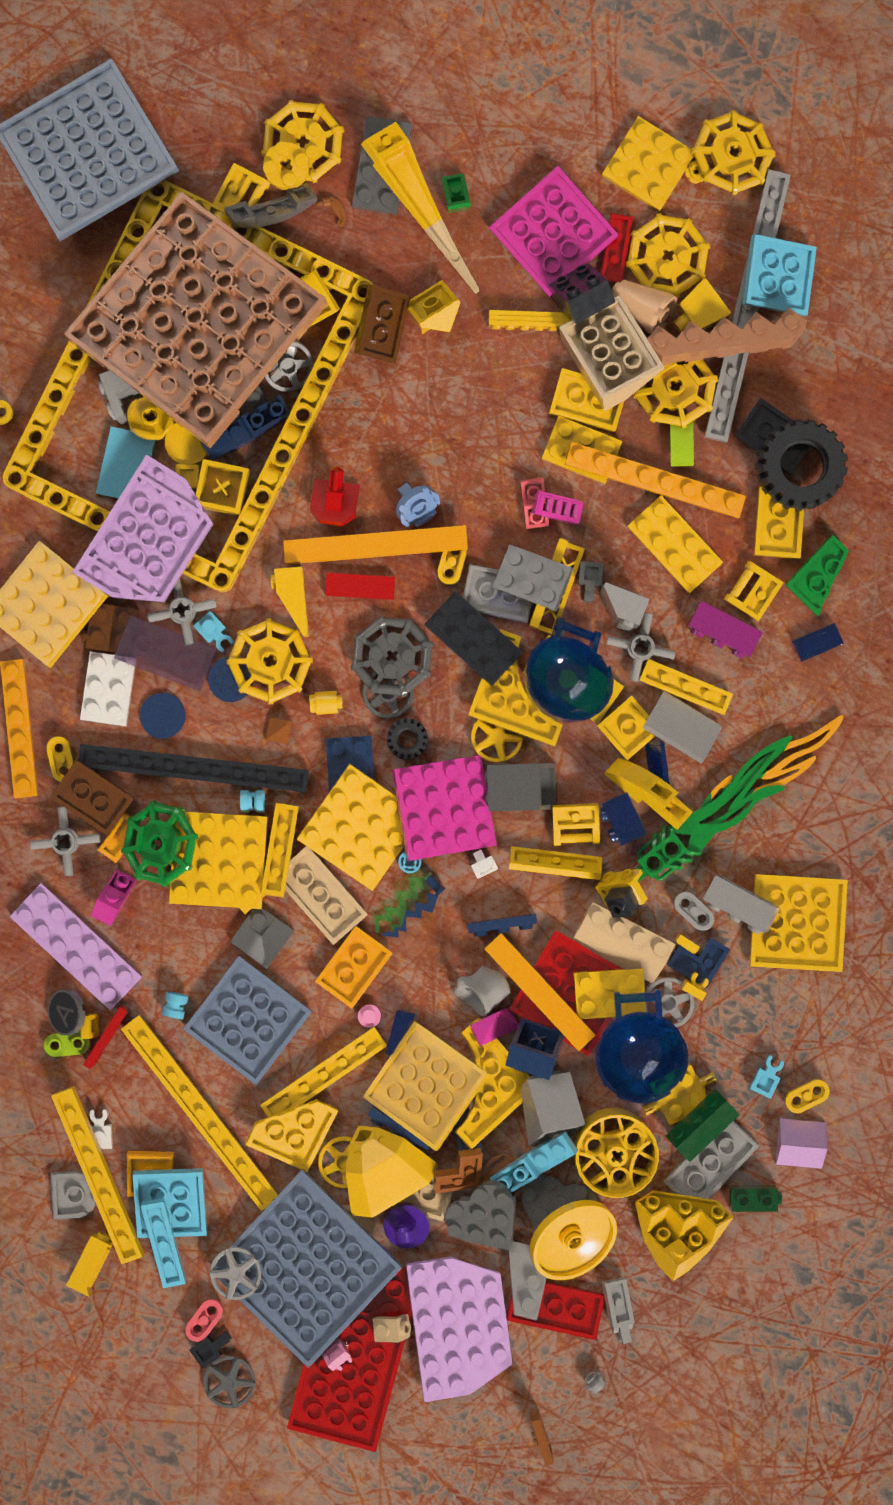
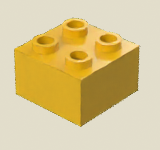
M203 459L196 491V497L203 508L239 516L243 509L250 477L249 468Z

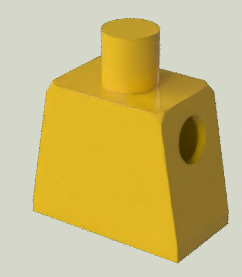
M705 278L679 304L677 309L681 316L673 321V325L679 333L685 329L690 321L706 330L718 324L723 316L726 319L729 318L731 311Z

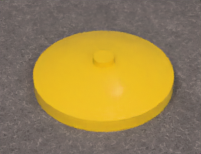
M579 1200L563 1205L549 1214L534 1232L529 1247L531 1261L538 1272L549 1279L567 1280L581 1276L596 1267L610 1252L617 1235L616 1220L609 1209L597 1201Z

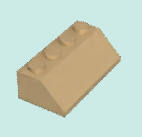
M592 901L572 940L623 969L643 968L644 979L651 983H654L676 945L624 917L613 918L608 909Z

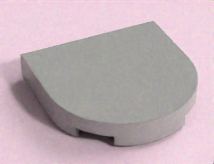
M82 1171L51 1173L54 1220L81 1218L95 1208L97 1204Z

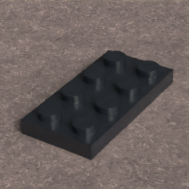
M456 591L424 624L427 629L491 687L523 654L514 643Z

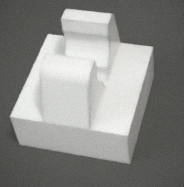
M482 850L473 853L477 863L471 865L477 879L498 869L492 855L485 858Z

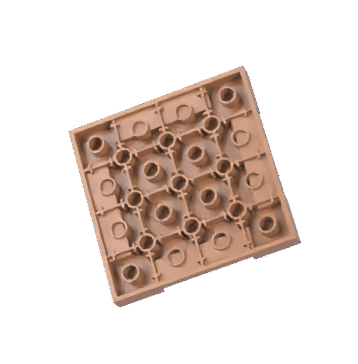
M181 192L64 335L68 341L101 366L106 367L173 418L177 424L211 448L240 413L238 409L295 339L299 340L328 303L324 296L185 193Z

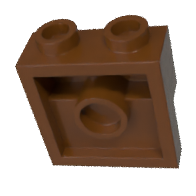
M101 604L90 618L88 630H83L82 643L86 644L85 648L133 655L139 609Z

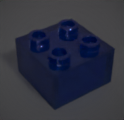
M627 792L620 793L599 803L601 807L599 815L603 822H608L611 829L607 830L614 844L617 843L623 846L647 834Z

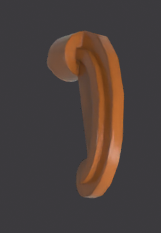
M329 197L317 202V206L331 207L340 220L337 223L338 227L341 228L346 224L344 207L337 199Z

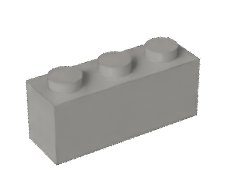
M715 875L703 900L708 902L707 906L717 912L720 909L727 912L729 919L737 923L743 921L749 924L747 928L757 934H760L761 931L763 933L768 932L780 909L779 906L722 875Z

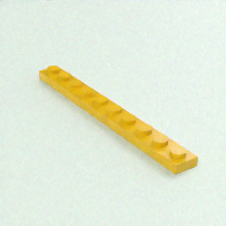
M138 1015L121 1029L262 1212L279 1193L143 1017Z

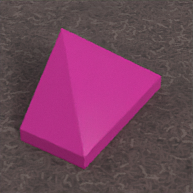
M510 1007L470 1025L479 1047L518 1028L519 1025L513 1012L509 1010Z

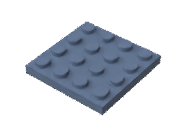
M239 955L183 1030L257 1085L312 1013V1010Z

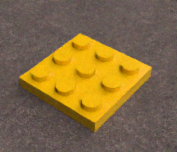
M638 116L602 173V177L660 212L689 166V163L694 158L691 148Z

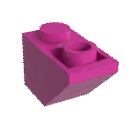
M116 869L97 898L91 916L112 926L137 879Z

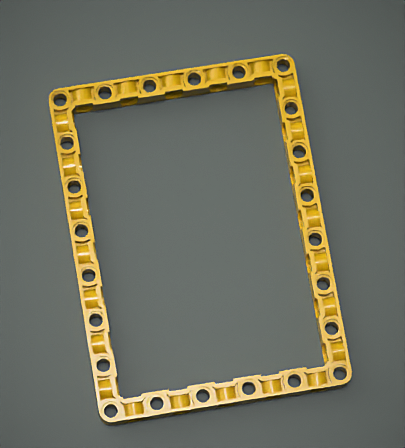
M163 180L142 193L88 304L157 222L161 212L167 210L181 192L185 193L236 231L238 228L244 227L234 226L223 208ZM161 187L164 189V193L161 196L153 195V191L156 188ZM262 227L245 228L247 232L243 237L289 271L292 269L302 275H306L314 269L318 271L320 268H327L329 274L326 277H321L329 291L334 290L345 295L347 299L216 564L194 554L183 572L184 575L218 592H227L233 587L358 335L365 298L360 297L358 291L362 288H368V285H373L369 280ZM135 229H144L143 235L141 237H134L133 232ZM279 248H286L288 253L284 257H278L276 251ZM341 329L350 331V335L346 339L339 338L337 334ZM69 341L3 473V482L13 491L98 532L102 524L94 525V516L96 514H103L105 521L110 513L109 511L34 475L33 472L40 456L43 457L55 433L53 430L60 416L64 415L75 392L73 389L80 375L84 374L91 360V357L84 352L80 360H72V354L75 351L81 350ZM327 370L330 375L326 380H320L317 377L319 371ZM58 391L62 392V399L58 402H53L52 395ZM300 411L309 412V418L306 421H299L297 419V414ZM37 432L41 433L42 438L40 442L32 443V435ZM282 451L289 454L286 462L277 461V455ZM16 473L21 474V481L18 484H12L11 477ZM261 492H265L269 496L268 501L263 504L258 503L256 500L257 495ZM58 493L62 494V502L54 505L52 497ZM241 533L248 535V541L244 545H239L236 542L237 536ZM220 574H225L228 577V581L224 586L216 584V578Z

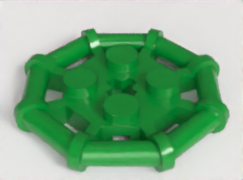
M154 800L150 801L147 807L133 817H128L126 821L128 825L121 853H124L137 880L142 879L161 884L162 887H167L170 885V882L193 868L192 860L196 840L199 839V836L195 833L187 819L185 809L181 806L177 808L161 804ZM158 813L171 815L168 821L159 820ZM150 816L151 820L146 826L140 825V822ZM177 821L185 832V836H181L180 830L175 827ZM138 831L135 846H133L135 832ZM161 839L162 847L158 850L155 840ZM183 841H187L184 857L182 858L179 856L181 844ZM134 851L140 853L141 857L143 858L141 859V865L138 859L136 858ZM174 862L179 864L176 868L167 873L166 867L168 865L173 864ZM148 867H157L158 874L148 872Z

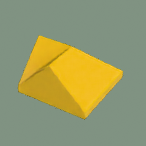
M441 280L410 299L407 311L422 334L430 329L450 332L460 306V301Z

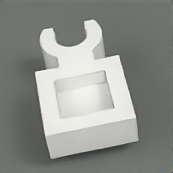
M107 1108L103 1109L102 1118L96 1117L95 1109L90 1111V1119L94 1122V1125H91L101 1149L113 1148L112 1124L105 1125V1120L108 1118Z

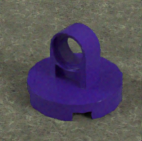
M410 1202L398 1203L386 1214L384 1231L391 1243L408 1249L417 1247L424 1242L429 1233L430 1220L428 1214L418 1208L419 1205Z

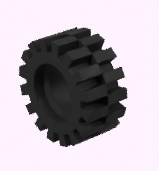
M411 718L396 721L387 733L388 748L392 754L400 759L410 760L419 757L425 751L428 744V735L424 726L419 721ZM404 730H410L416 735V743L411 748H404L398 742L399 734Z

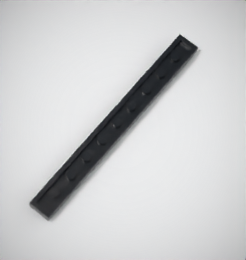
M80 744L78 758L88 767L94 769L307 793L309 770L86 744Z

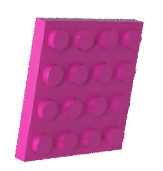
M559 166L489 227L491 232L549 298L552 296L548 284L554 282L558 277L572 272L579 265L589 263L619 236Z
M480 755L392 770L407 861L497 846L491 811H488L486 804L488 792L482 757Z

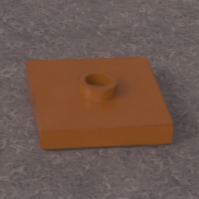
M539 1408L531 1409L530 1418L534 1432H531L535 1446L539 1445L545 1466L552 1465L554 1462L553 1451Z

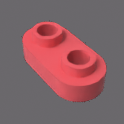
M215 1298L205 1300L189 1320L186 1326V1335L190 1340L195 1342L204 1340L220 1320L223 1314V1305L219 1300ZM214 1306L216 1308V1312L210 1313L208 1311V1307ZM197 1324L202 1327V1331H195L194 1326Z

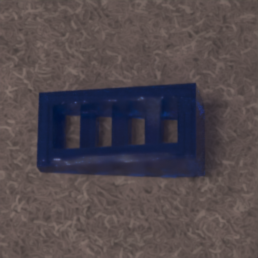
M401 1008L396 1010L386 1055L391 1056L412 1022L415 1012Z

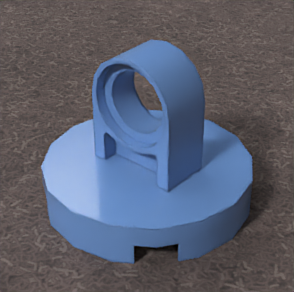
M405 483L397 489L402 497L397 504L396 515L406 527L413 524L419 527L431 520L437 513L435 508L437 504L440 505V498L430 486L422 485L412 489L408 483Z

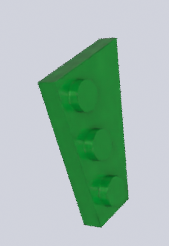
M830 535L785 583V586L817 617L820 615L821 607L828 597L835 577L838 576L849 552L834 535Z

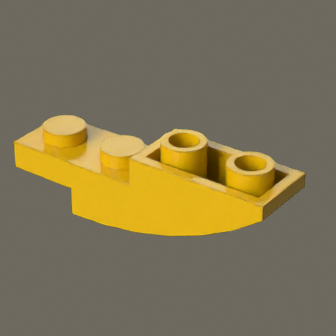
M617 758L604 773L638 804L643 800L676 830L693 813L676 798L679 793L658 776L632 762Z

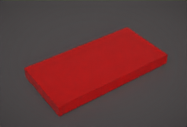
M546 1281L537 1320L514 1315L512 1293L506 1319L510 1322L596 1340L605 1297L604 1293Z

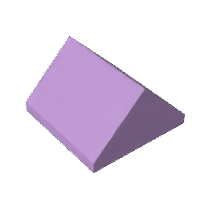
M780 1118L775 1164L822 1169L827 1153L826 1122Z

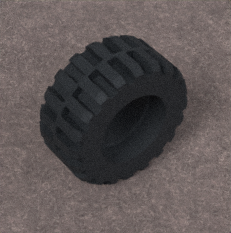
M798 419L781 425L766 438L757 455L756 470H758L759 474L757 476L758 482L762 483V490L765 495L768 493L772 497L771 501L775 504L777 502L782 504V507L786 509L795 508V511H802L822 505L837 493L844 483V476L847 475L848 467H846V462L848 461V456L844 454L843 448L845 446L842 441L839 442L836 437L838 435L834 430L830 432L827 430V425L823 423L818 425L815 423V420L808 419L807 421H802V419ZM805 444L819 454L823 469L821 476L814 484L800 487L792 484L784 476L780 461L783 453L790 446Z

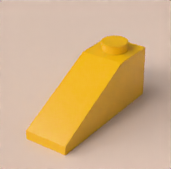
M303 568L274 569L275 575H271L272 589L276 588L278 596L302 635L309 637Z

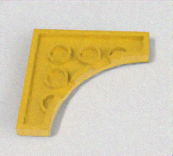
M499 630L519 648L521 636ZM517 661L493 687L484 679H481L468 714L470 717L554 747L563 724L543 714L530 701L520 681Z
M479 1017L476 1018L470 1025L480 1021L481 1019ZM469 1025L460 1034L470 1047L475 1064L489 1073V1076L475 1096L467 1118L455 1131L469 1149H473L523 1102L521 1086L530 1076L526 1072L505 1066L509 1052L498 1039L479 1047Z

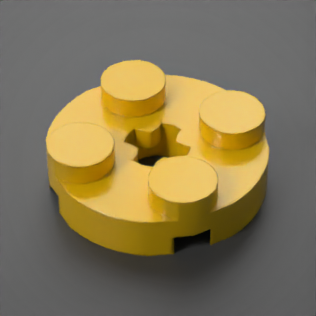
M280 141L267 151L263 161V170L270 184L278 189L288 190L289 188L299 187L305 182L309 174V160L305 151L300 146ZM290 161L292 169H286L285 172L282 171L281 163Z
M144 396L132 401L128 408L127 420L130 431L142 439L161 440L172 428L173 418ZM150 413H154V417L156 419L152 421H147V418H145L144 416H149Z

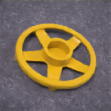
M478 719L472 729L471 741L475 751L485 760L504 762L518 753L522 745L523 735L506 733L504 728L498 726L493 728ZM479 726L487 734V738L477 745L475 733ZM518 742L515 750L510 755L505 756L504 743ZM493 746L496 748L499 758L488 757L481 750Z
M341 1136L333 1138L320 1151L318 1158L319 1171L324 1180L334 1187L348 1188L345 1171L349 1145L341 1153L332 1144L338 1141L351 1142L352 1137ZM327 1150L334 1158V1162L323 1169L322 1158ZM340 1171L344 1184L335 1183L326 1175Z

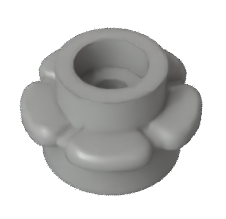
M591 1372L585 1378V1389L587 1391L590 1390L592 1393L599 1392L606 1384V1380L600 1372Z

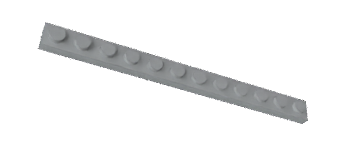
M773 170L767 171L752 235L776 238L791 177L790 174ZM749 251L732 318V323L740 329H743L755 312L758 313L759 311L758 307L742 304ZM749 352L723 357L712 402L713 409L709 415L704 438L728 442Z

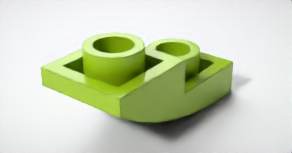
M693 421L687 424L686 428L670 424L671 466H694Z

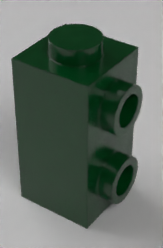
M729 1185V1209L732 1212H778V1205H782V1193L778 1191L775 1185Z

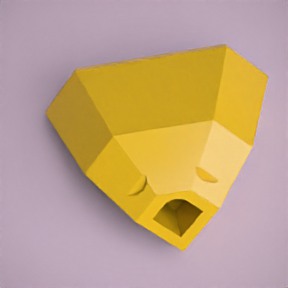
M358 1126L349 1144L345 1171L352 1215L373 1218L430 1184L438 1164L403 1137L378 1127Z
M653 1190L635 1203L644 1242L657 1265L672 1281L688 1272L711 1250L733 1219V1216L718 1200Z

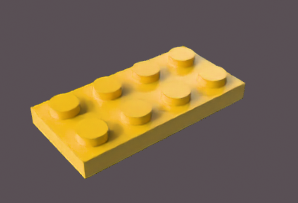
M662 495L627 526L688 594L723 563Z

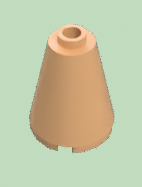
M627 280L617 282L612 289L614 298L619 295L621 296L636 322L649 335L652 334L657 326L665 328L667 323L664 321L668 315L672 316L678 299L673 294Z

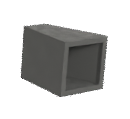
M556 763L487 765L485 781L488 784V793L486 795L488 811L552 809V805H557Z

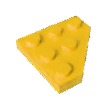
M316 1099L256 1121L245 1144L308 1172L338 1113V1109Z

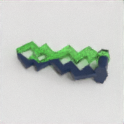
M431 871L422 877H409L410 891H397L399 906L397 908L384 906L385 915H374L376 933L380 932V921L393 922V915L399 916L400 924H390L392 931L383 932L381 935L399 937L398 930L407 932L406 918H422V910L432 913L439 894L446 888L435 879ZM423 881H426L436 893H427L428 904L414 902L415 911L408 910L406 899L418 900L417 888L424 890Z

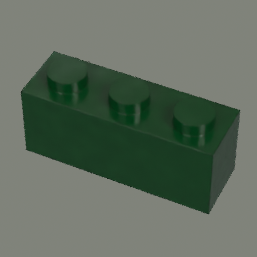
M714 1089L671 1129L665 1137L691 1162L740 1114Z

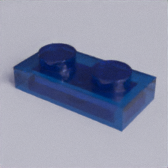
M835 623L792 641L800 662L844 644Z

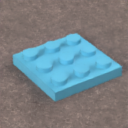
M756 234L751 235L742 304L779 312H785L789 307L800 316H807L817 247Z
M203 1168L133 1171L137 1238H149L141 1203L159 1198H165L175 1237L207 1236Z

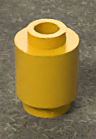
M322 691L309 695L311 713H316L317 715L337 714L339 709H343L342 695H337V691Z

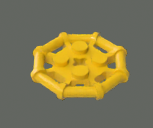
M289 100L287 105L271 118L265 120L264 144L261 154L265 157L267 151L273 146L274 131L280 133V141L294 143L300 146V143H296L297 140L303 136L306 137V140H309V144H305L302 149L309 160V174L305 181L316 183L333 166L340 164L342 160L340 155L342 135L345 132L344 127L337 123L323 103L313 104ZM296 111L315 114L312 119L298 118ZM292 113L293 120L287 122L284 127L277 125ZM320 116L331 130L325 132L317 123ZM333 137L332 153L325 150L326 139ZM322 157L327 158L318 168L313 169L312 165L316 160ZM290 161L286 167L281 163L282 171L285 172L286 169H292Z
M730 110V113L711 120H704L696 144L691 149L704 177L703 181L727 190L731 195H737L738 192L756 185H763L771 161L776 156L763 128L764 124L740 115L736 110ZM730 123V128L719 131L717 128L718 126ZM737 124L742 125L752 131L750 133L747 131L744 133L740 131V128L737 127ZM709 133H711L715 137L711 147H704ZM754 135H757L762 149H758L753 137ZM730 147H733L734 150H739L737 157L729 153ZM704 154H710L715 165L712 171ZM757 157H762L759 170L754 167V162ZM720 171L723 175L731 176V182L715 174ZM749 172L752 176L749 179L738 182V176Z
M659 213L641 228L632 231L626 267L630 268L641 285L680 297V294L700 280L705 279L706 275L704 273L710 244L706 243L692 223V219L664 216ZM664 225L679 227L682 230L679 234L666 232ZM656 227L659 228V234L651 240L644 237ZM686 231L697 244L696 247H690L683 237ZM640 243L646 246L643 259H637ZM663 251L673 252V260L669 261L666 259L664 261L662 259L664 256ZM699 252L697 266L694 269L690 266L691 255ZM646 265L653 275L650 280L639 266ZM685 272L691 274L679 285L677 284L676 279ZM657 278H664L670 280L672 286L656 284L654 282Z
M704 360L691 361L683 365L673 362L669 365H664V369L654 377L652 387L645 388V385H643L633 394V398L638 400L650 417L651 422L666 423L686 428L687 424L704 413L711 412L713 409L712 401L718 377L712 373ZM696 365L704 377L698 378L692 367ZM671 382H674L675 384L680 383V390L672 391L670 389L672 386ZM706 384L704 399L697 396L699 385ZM647 395H653L659 403L656 410L647 399ZM694 402L699 405L697 408H695L688 414L684 415V408H686ZM664 408L670 411L677 410L679 416L663 414L661 412Z
M266 618V621L245 630H239L229 659H226V664L229 665L239 687L238 691L241 694L246 693L264 700L268 704H273V702L293 693H300L303 690L301 687L309 666L313 663V658H310L300 636L301 632L298 629L294 630L271 621V618ZM266 631V637L262 640L254 642L249 638ZM272 631L289 638L285 642L272 637ZM292 641L300 658H294L293 654H291L289 644ZM246 642L250 646L247 657L245 659H239L244 643ZM274 656L273 660L276 661V665L267 667L266 662L263 661L264 657ZM300 663L295 680H293L289 676L293 664ZM238 664H246L251 675L247 682ZM254 680L268 685V692L250 686V684ZM286 680L290 684L273 692V685Z

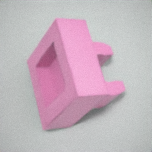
M340 1338L336 1339L322 1353L327 1366L332 1371L335 1369L341 1371L343 1369L341 1364L346 1360L349 1363L352 1362L347 1347Z

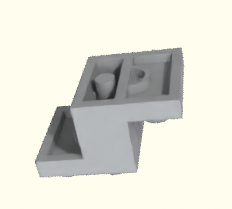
M110 370L99 374L101 381L98 382V386L102 395L109 400L106 407L110 417L113 420H117L121 425L128 423L127 413L122 400L140 393Z

